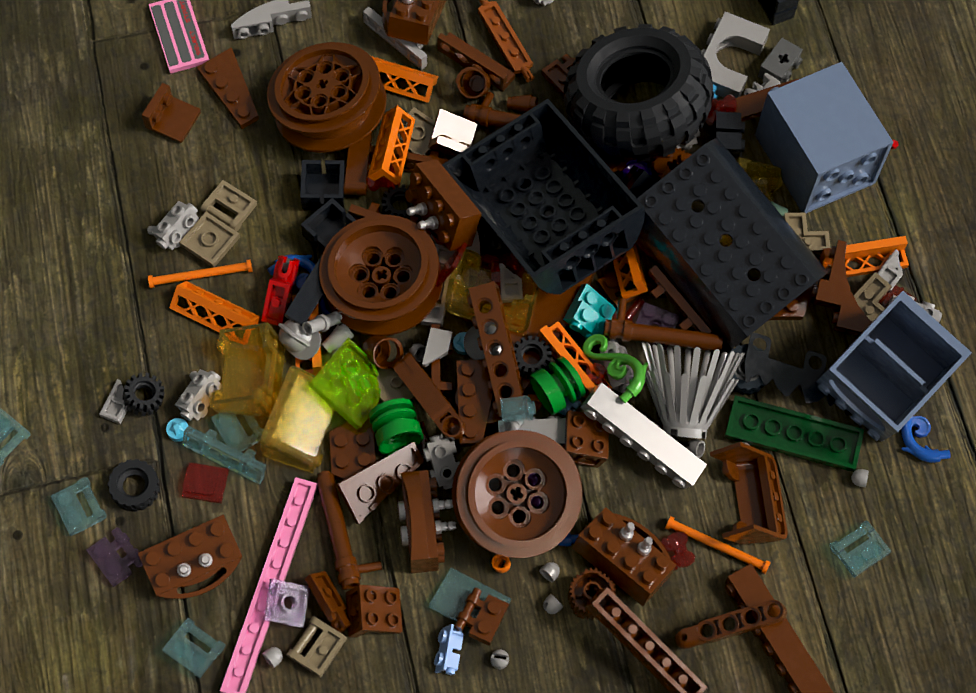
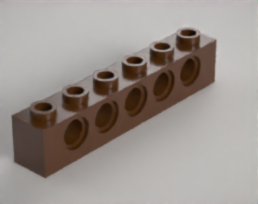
M492 281L469 288L470 295L467 296L470 308H473L475 313L472 321L475 329H478L480 334L477 341L480 350L484 351L485 358L482 359L486 372L489 371L490 380L487 382L491 393L494 392L496 400L493 401L494 411L503 419L528 413V404L499 286ZM485 304H491V309L488 313H482V307ZM490 325H496V331L493 334H487V328ZM498 345L501 346L500 354L493 356V348ZM500 367H506L507 369L503 377L497 376V371ZM506 388H511V396L504 399L502 396L503 391Z
M608 587L599 589L585 604V607L670 693H703L706 690L707 686Z

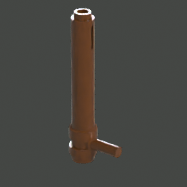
M487 92L481 105L473 103L466 105L463 118L476 124L479 123L480 126L502 128L521 115L493 110L489 105L494 98V94Z
M625 298L618 299L617 317L611 318V320L605 319L603 335L611 340L619 338L621 341L626 342L635 340L672 346L678 345L687 348L699 347L702 350L710 351L721 350L723 337H719V334L637 324L631 320H625L627 304Z
M322 471L318 473L316 481L335 556V571L339 573L337 576L339 585L342 586L343 590H349L360 584V574L382 570L381 561L357 564L356 557H353L334 475L330 471Z

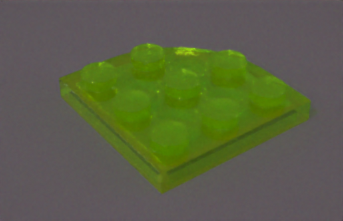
M349 337L308 384L310 388L356 430L364 424L369 417L370 411L377 406L381 393L377 378L379 374L375 365L369 360L367 354Z

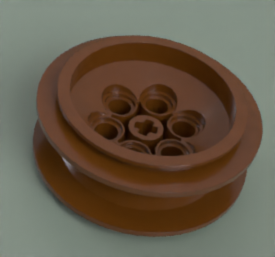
M341 42L315 44L294 53L274 72L267 90L268 105L275 117L276 125L281 135L293 146L309 152H333L360 142L377 127L384 115L387 102L386 91L373 58L363 49Z
M372 215L348 224L330 240L320 261V282L331 311H339L342 315L340 320L342 324L365 335L388 336L409 330L430 314L437 304L442 291V269L433 240L424 229H418L416 223L400 216ZM403 279H408L406 282H400ZM370 294L374 295L370 298H366ZM391 295H395L394 298H391V299L388 298V297L391 296Z
M528 430L498 432L477 442L461 459L452 483L453 510L463 531L483 549L511 558L537 556L557 546L574 527L582 504L581 479L570 455L553 439ZM511 464L517 468V473L514 477H510L507 474V468ZM531 473L536 474L538 477V481L534 486L528 483V476ZM492 478H496L499 481V487L496 491H492L489 488V481ZM517 488V493H519V497H514L513 500V495L510 493V491L515 490ZM534 496H538L541 501L540 506L536 509L530 503ZM495 501H499L502 505V510L498 514L492 511V504ZM516 510H520L523 514L522 520L518 523L513 520V513Z

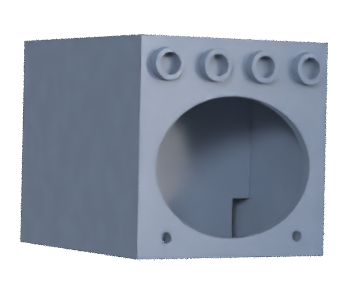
M842 62L780 88H772L767 93L755 133L757 140L802 213L811 212L875 184L893 145L889 134Z
M902 291L816 382L819 384L818 388L825 395L830 394L835 399L834 403L843 411L846 409L852 414L851 419L860 426L863 424L868 429L867 433L874 440L878 441L879 439L882 442L899 432L972 352L909 295Z

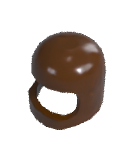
M466 67L460 71L456 78L460 93L468 98H480L486 95L491 86L489 75L484 70L476 67ZM463 76V79H462V87H461V85H460V80H461V77Z
M380 335L370 336L363 343L362 356L372 366L390 369L394 363L402 359L403 347L396 338ZM388 340L394 342L397 348L396 359L392 362L387 361L391 352Z

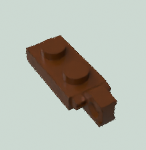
M326 571L309 574L305 581L325 616L331 622V626L340 633L344 632L351 625L345 612L347 607Z

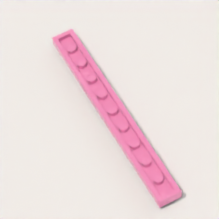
M295 477L220 689L221 693H246L312 504L317 483Z

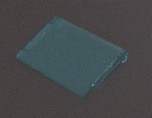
M450 568L430 602L429 608L457 622L456 617L459 611L463 610L466 604L465 599L468 594H471L473 588H478L482 591L479 599L484 602L488 594L507 603H510L511 598ZM474 608L470 616L476 619L480 610Z

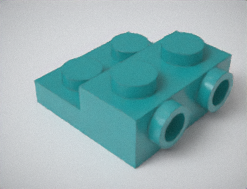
M586 283L582 284L563 320L569 324L572 330L584 336L586 340L594 334L603 335L605 319L611 320L616 308Z

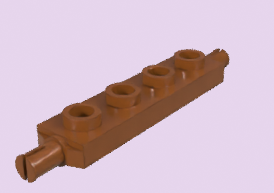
M479 0L481 6L478 8V14L515 75L522 73L526 82L532 81L534 76L529 69L533 67V62L496 1Z

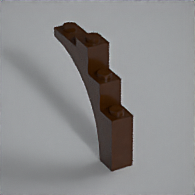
M838 240L835 246H831L829 258L832 261L831 266L826 267L828 273L824 275V278L827 280L820 279L817 285H813L811 297H814L813 304L838 310L834 311L831 323L835 324L834 331L859 336L872 321L858 306L850 290L845 267L847 242Z

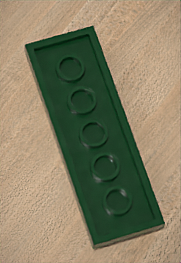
M735 395L724 438L746 442L749 445L854 472L857 467L865 429Z

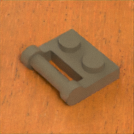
M222 180L202 204L201 211L203 213L208 212L233 230L238 231L245 219L257 206V201ZM217 202L237 216L233 219L213 205Z
M312 616L309 621L310 625L286 656L321 678L347 640V637ZM317 629L322 631L305 657L300 655Z

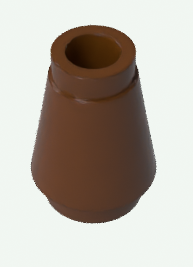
M533 94L508 97L507 109L526 113L538 105V97H534Z

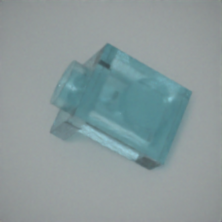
M527 395L500 399L503 422L533 420V414H536L535 402L531 401V398Z

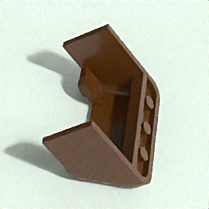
M742 442L711 451V457L723 462L722 472L724 476L735 482L740 521L734 523L732 531L723 533L722 538L738 544L777 542L786 539L788 531L777 464L773 456Z

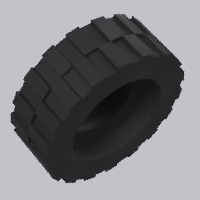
M139 459L126 460V462L119 463L112 470V474L109 475V493L113 501L126 511L138 512V510H145L146 507L151 506L154 500L158 498V493H160L159 478L154 468L145 461H140ZM132 475L141 476L145 480L143 492L135 496L128 495L123 490L124 481Z

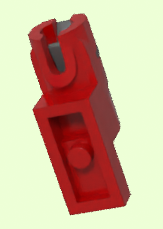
M278 256L273 278L269 280L261 322L277 326L279 323L284 324V315L288 304L291 302L300 263L299 259Z

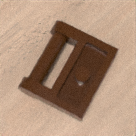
M625 264L621 269V272L628 274L630 271L628 264ZM613 271L598 279L597 285L617 311L619 298L616 296L621 291L616 271ZM645 278L648 291L627 298V304L644 294H650L654 289L650 281ZM629 281L625 289L628 290L635 286L634 282Z

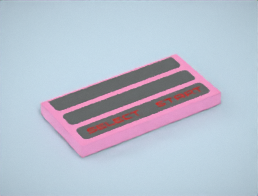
M162 0L149 4L170 74L197 67L209 60L190 0Z

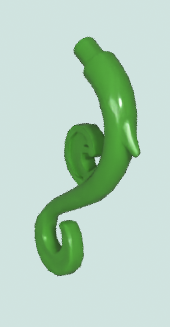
M602 334L591 335L583 344L584 354L591 359L611 361L608 364L607 371L615 380L626 376L627 367L625 365H629L634 373L633 379L629 380L630 384L619 398L626 403L632 397H636L645 384L648 362L642 365L639 360L629 354L603 353L608 347L607 338ZM600 344V351L602 353H593L591 349L593 346Z

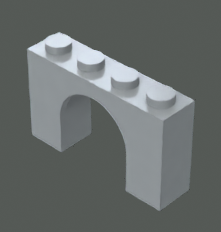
M725 12L722 19H717L714 26L716 31L714 34L711 33L706 43L708 48L707 50L703 49L701 54L708 61L713 84L717 86L715 94L732 100L741 96L748 76L724 67L717 59L716 54L726 47H738L760 56L768 39L770 29Z

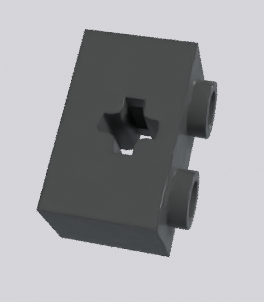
M781 38L761 65L758 77L764 79L763 75L768 73L779 80L781 84L788 82L792 76L791 71L793 68L797 69L803 60L801 58L803 49Z

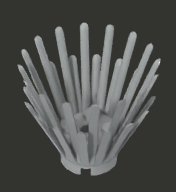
M642 343L649 368L645 374V380L663 424L662 430L668 435L706 439L708 428L739 381V379H732L745 353L735 354L734 351H731L727 357V352H723L715 370L720 350H714L709 368L708 363L711 352L709 350L705 351L698 379L697 374L701 353L699 347L694 349L692 368V351L689 348L685 350L684 374L681 376L680 346H674V354L673 348L667 347L668 373L663 346L661 344L652 346L653 357L650 344Z

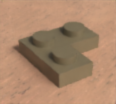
M784 213L783 218L813 254H821L823 249L831 248L829 231L807 230L806 213Z
M876 272L854 295L858 306L872 322L885 309L878 302L892 288V285Z

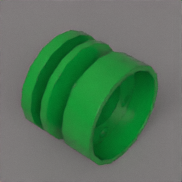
M564 356L558 357L556 363H549L550 374L544 368H540L529 375V381L536 396L551 415H555L566 408L565 398L570 403H575L577 398L581 399L586 395L585 387L578 372Z
M398 398L385 401L375 406L369 413V420L375 432L378 449L383 454L389 455L410 442H415L416 446H418L424 439L420 423L417 421L414 404L409 399Z

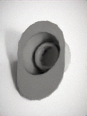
M291 320L286 321L284 324H278L280 327L279 341L293 356L300 360H308L318 352L321 346V335L319 332L307 336L304 334L302 326Z

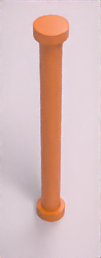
M251 259L244 263L156 277L149 275L148 282L150 288H155L154 285L248 271L249 273L253 272Z
M670 516L665 529L670 530L671 528L738 560L752 564L754 567L762 570L761 573L766 574L771 563L770 561H762L674 520V517Z

